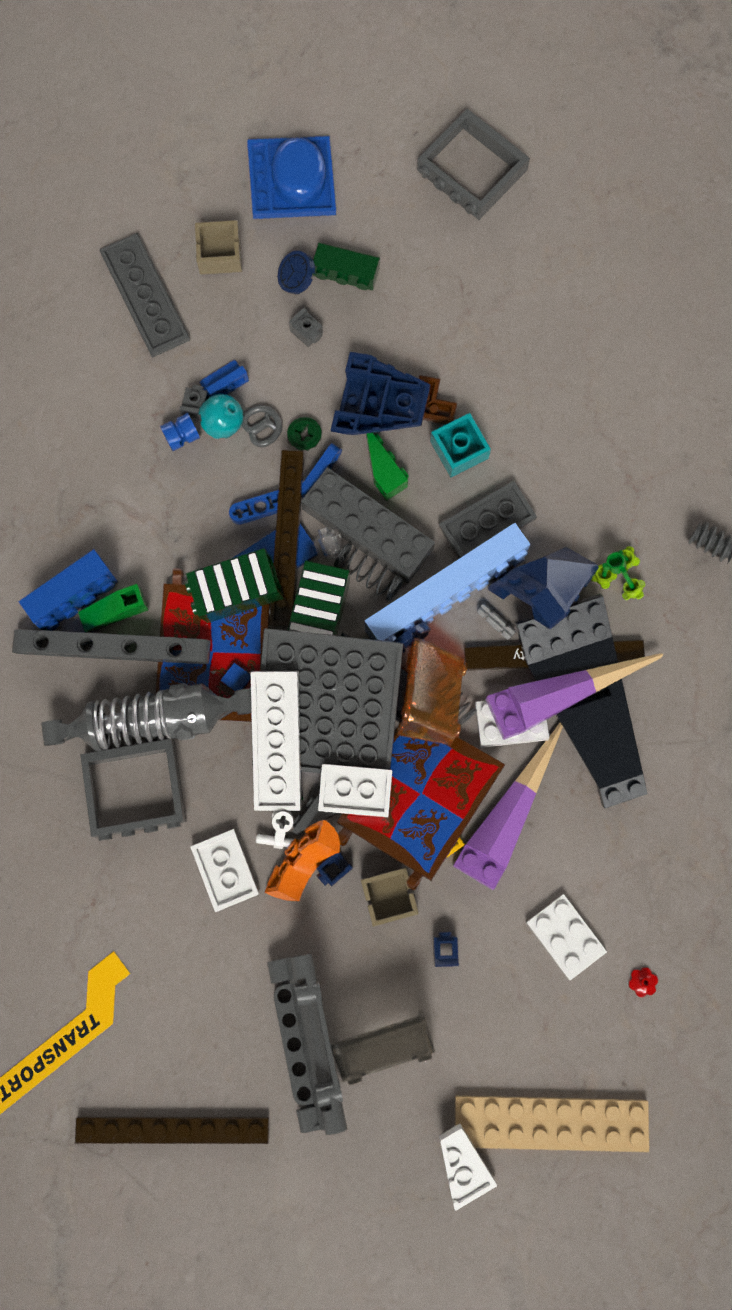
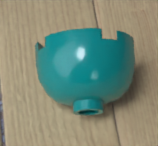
M218 394L211 396L199 409L202 428L208 435L216 439L230 438L241 428L243 423L242 407L235 398L229 395Z

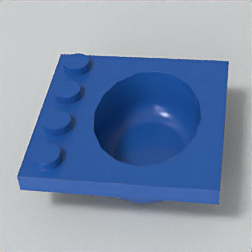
M330 136L247 140L253 219L336 215Z

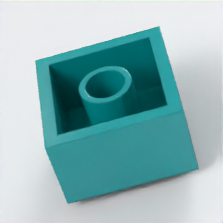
M470 413L431 432L430 442L450 478L489 459L491 448Z

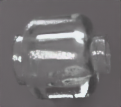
M329 526L318 530V535L313 538L318 556L325 558L326 561L337 557L345 546L339 530H331Z

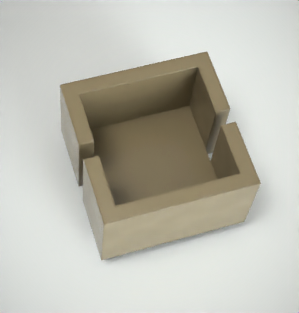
M238 221L195 223L196 259L200 275L242 272Z
M407 868L361 880L366 901L371 900L372 905H368V910L373 927L419 914L414 894L407 893V890L410 889L407 886L409 878Z

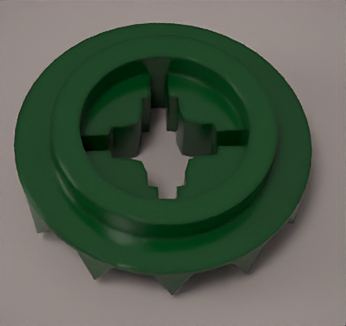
M298 418L288 427V440L291 446H294L299 451H309L311 448L317 447V444L321 441V427L311 418ZM307 428L310 437H305V440L303 439L302 441L301 435L298 433H304Z

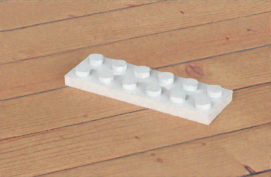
M252 671L254 810L300 811L302 806L298 671Z

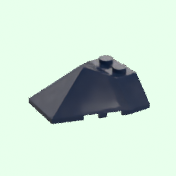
M350 352L345 369L347 381L339 411L335 410L331 432L359 435L422 426L430 384L408 373L404 374L396 370L394 366L378 361L372 355Z
M565 547L512 569L489 585L488 590L501 599H505L510 594L516 596L532 607L534 620L552 629L567 617L571 605L574 601L577 602L580 597L579 593L583 587H587L599 567L596 563Z

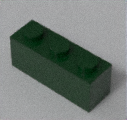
M318 243L313 259L315 274L312 273V275L321 280L336 281L340 285L348 284L356 286L360 290L368 289L373 291L380 269V258Z

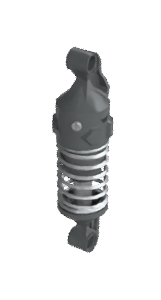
M182 683L170 685L169 689L159 690L155 696L148 692L145 697L136 694L134 699L127 695L123 701L116 697L112 700V703L106 699L101 703L98 700L89 701L80 716L70 724H64L62 720L42 722L44 746L63 744L65 741L79 737L95 751H102L109 748V733H111L113 743L118 748L121 744L120 731L123 732L124 741L128 746L132 743V736L139 744L143 741V737L147 738L149 742H152L154 737H159L162 741L164 736H167L169 739L177 738L180 741L194 739L198 734L210 733L217 721L231 712H237L238 715L252 713L251 688L234 691L235 695L230 698L217 696L203 683L190 686ZM116 702H118L121 708V713L115 712ZM105 704H107V706H108L109 709H110V714H109V715H106V713H105V710H104V705H105Z

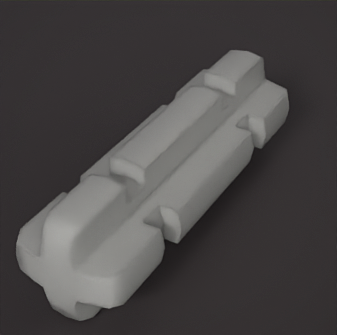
M486 603L479 607L477 613L482 618L485 617L486 621L495 630L501 631V635L505 639L509 640L515 634V629L511 625L508 626L507 622L495 611L492 612Z

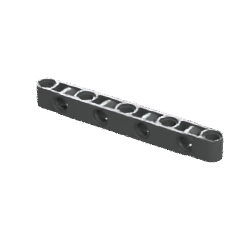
M16 629L14 630L12 653L209 664L211 641L176 637ZM48 638V646L42 648L43 640ZM92 640V648L86 651V643ZM137 643V650L134 653H130L129 646ZM177 645H181V653L177 656H174V647Z

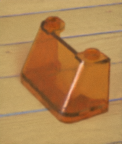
M414 638L407 654L408 676L404 706L401 712L402 722L398 725L397 735L452 745L455 737L459 738L461 724H458L462 676L466 674L467 663H464V658L424 639Z

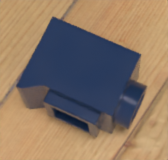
M339 852L330 856L316 868L319 871L316 876L324 886L329 883L332 887L353 868ZM333 863L341 870L334 878L326 871Z
M438 932V937H433L434 966H459L457 937H452V932ZM452 943V955H441L440 944Z

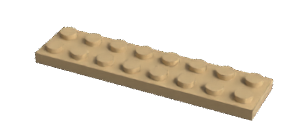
M455 1095V1126L461 1124L475 1148L649 1152V1111L647 1100Z

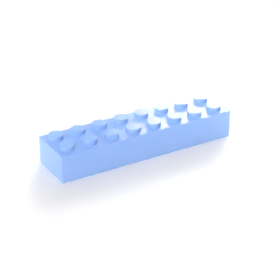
M513 523L364 621L365 632L370 639L394 642L410 628L423 622L430 624L434 620L433 617L435 615L447 613L452 609L451 605L459 601V603H462L471 596L470 593L475 589L480 591L489 584L488 581L493 577L498 579L507 573L506 569L510 566L517 567L523 563L530 547L529 541L516 523Z

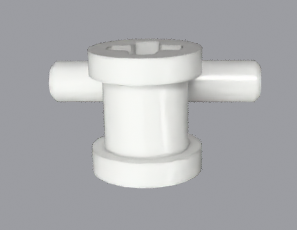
M273 811L272 825L276 830L275 836L257 834L255 842L273 845V848L278 849L288 848L294 840L285 838V832L289 831L293 826L292 812ZM281 816H286L284 823H280L279 819H281Z

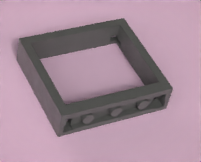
M466 109L418 158L417 171L422 174L423 178L431 181L436 189L446 193L454 203L461 205L468 214H472L480 220L528 170L530 158L474 113ZM463 129L512 167L481 201L431 162Z
M166 739L80 754L91 837L98 838L99 841L111 840L112 835L121 834V837L135 835V831L144 830V833L158 831V827L167 826V829L181 827V823L187 822L174 740ZM166 752L175 815L99 828L91 765Z

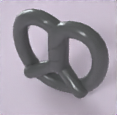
M256 406L244 413L242 427L249 433V438L253 445L262 448L271 445L278 439L282 432V421L278 413L271 407ZM265 412L264 420L252 427L248 425V419L252 415ZM270 415L274 419L275 423L270 421ZM267 427L275 430L266 440L259 441L256 438V434Z

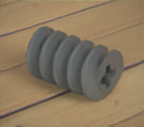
M706 521L702 525L699 523L691 535L688 544L696 540L697 549L705 545L704 553L712 549L711 557L714 558L717 554H720L719 561L722 562L728 558L729 563L732 559V535L724 538L725 532L723 530L716 534V526L708 530L709 522Z

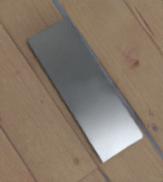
M138 233L100 249L103 260L151 357L153 358L190 341V337Z

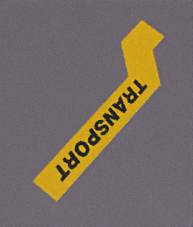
M114 951L88 971L86 1010L0 1077V1114L113 1024L115 986L130 974Z

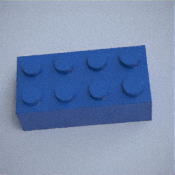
M93 549L18 602L37 627L44 631H53L60 625L61 621L75 616L81 607L95 602L96 597L101 593L111 591L118 581Z

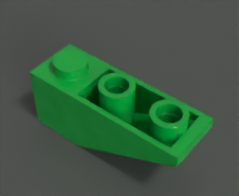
M366 433L373 483L383 498L388 501L408 487L409 476L403 467L399 468L392 452L390 450L386 451L382 446L383 441L378 434Z
M134 584L115 591L79 611L78 614L84 632L89 633L149 611L142 590L138 584Z

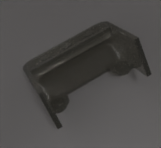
M423 1010L418 1011L419 1016L341 1041L333 1038L331 1049L342 1081H348V1084L352 1085L361 1082L362 1076L418 1059V1062L432 1059L431 1054L436 1051Z

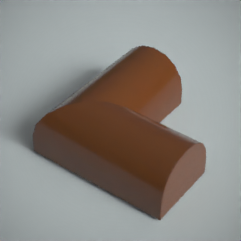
M419 375L418 379L430 384L423 420L440 424H448L454 421L457 403L436 399L440 379Z

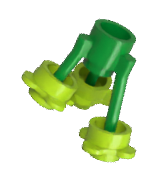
M631 546L611 553L607 557L606 563L598 566V570L591 579L592 582L600 584L601 588L608 589L612 580H615L617 574L621 573L626 580L623 585V599H641L644 597L643 588L646 585L645 581L630 578L627 573L629 568L640 564V559L635 556V550Z

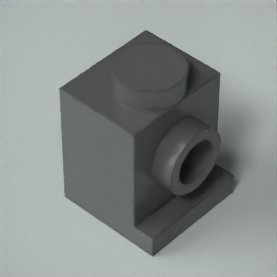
M304 307L289 321L290 332L307 347L312 343H317L323 335L322 325Z
M192 385V388L186 387L182 406H180L182 415L188 413L192 420L202 421L199 409L209 399L208 392L205 391L204 387L199 385Z

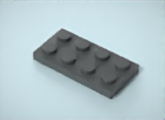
M512 481L439 523V528L460 559L513 523H516L520 529L536 520L537 516L516 483Z

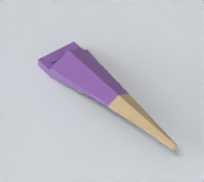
M655 654L508 687L506 690L487 696L486 702L502 739L505 740L530 730L599 690L659 660L663 654Z
M561 723L558 724L549 736V740L545 741L466 843L453 865L456 869L491 890L495 889L507 868L563 728Z

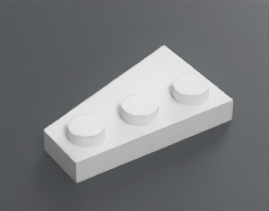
M461 1124L456 1125L439 1136L453 1206L456 1211L495 1188L497 1184Z

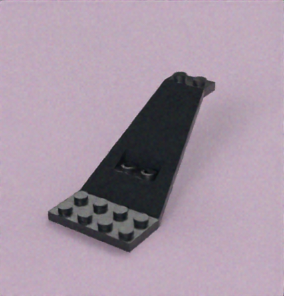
M601 594L573 602L567 617L552 629L534 620V616L515 622L525 663L536 681L618 663L604 597ZM622 679L556 714L595 781L601 805L604 809L648 794Z

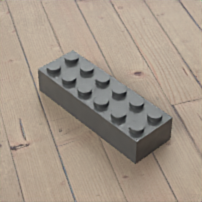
M328 467L301 501L302 510L336 534L340 533L342 538L375 561H378L379 564L388 568L395 575L398 574V577L404 578V581L408 584L434 550L435 542Z

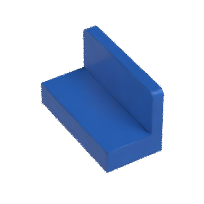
M233 360L202 379L200 385L208 392L210 398L218 394L227 395L247 383L249 379L244 367H240Z

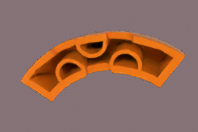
M321 820L306 828V834L300 840L295 838L284 851L286 857L280 867L275 866L264 893L282 900L300 901L302 892L316 868L327 858L340 851V840L335 828L327 821Z

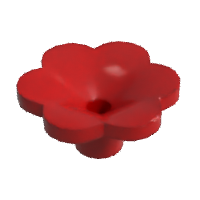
M644 967L641 970L635 969L631 972L632 979L628 985L630 989L635 990V994L638 997L653 995L656 992L655 986L658 983V978L652 974L649 968Z

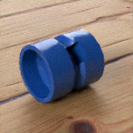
M188 413L177 417L175 423L169 421L160 426L172 451L183 447L184 442L191 443L200 438Z

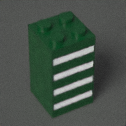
M265 548L186 573L185 587L188 594H192L194 602H191L193 613L207 623L284 599L272 557Z
M305 561L288 630L337 636L350 585L349 570Z

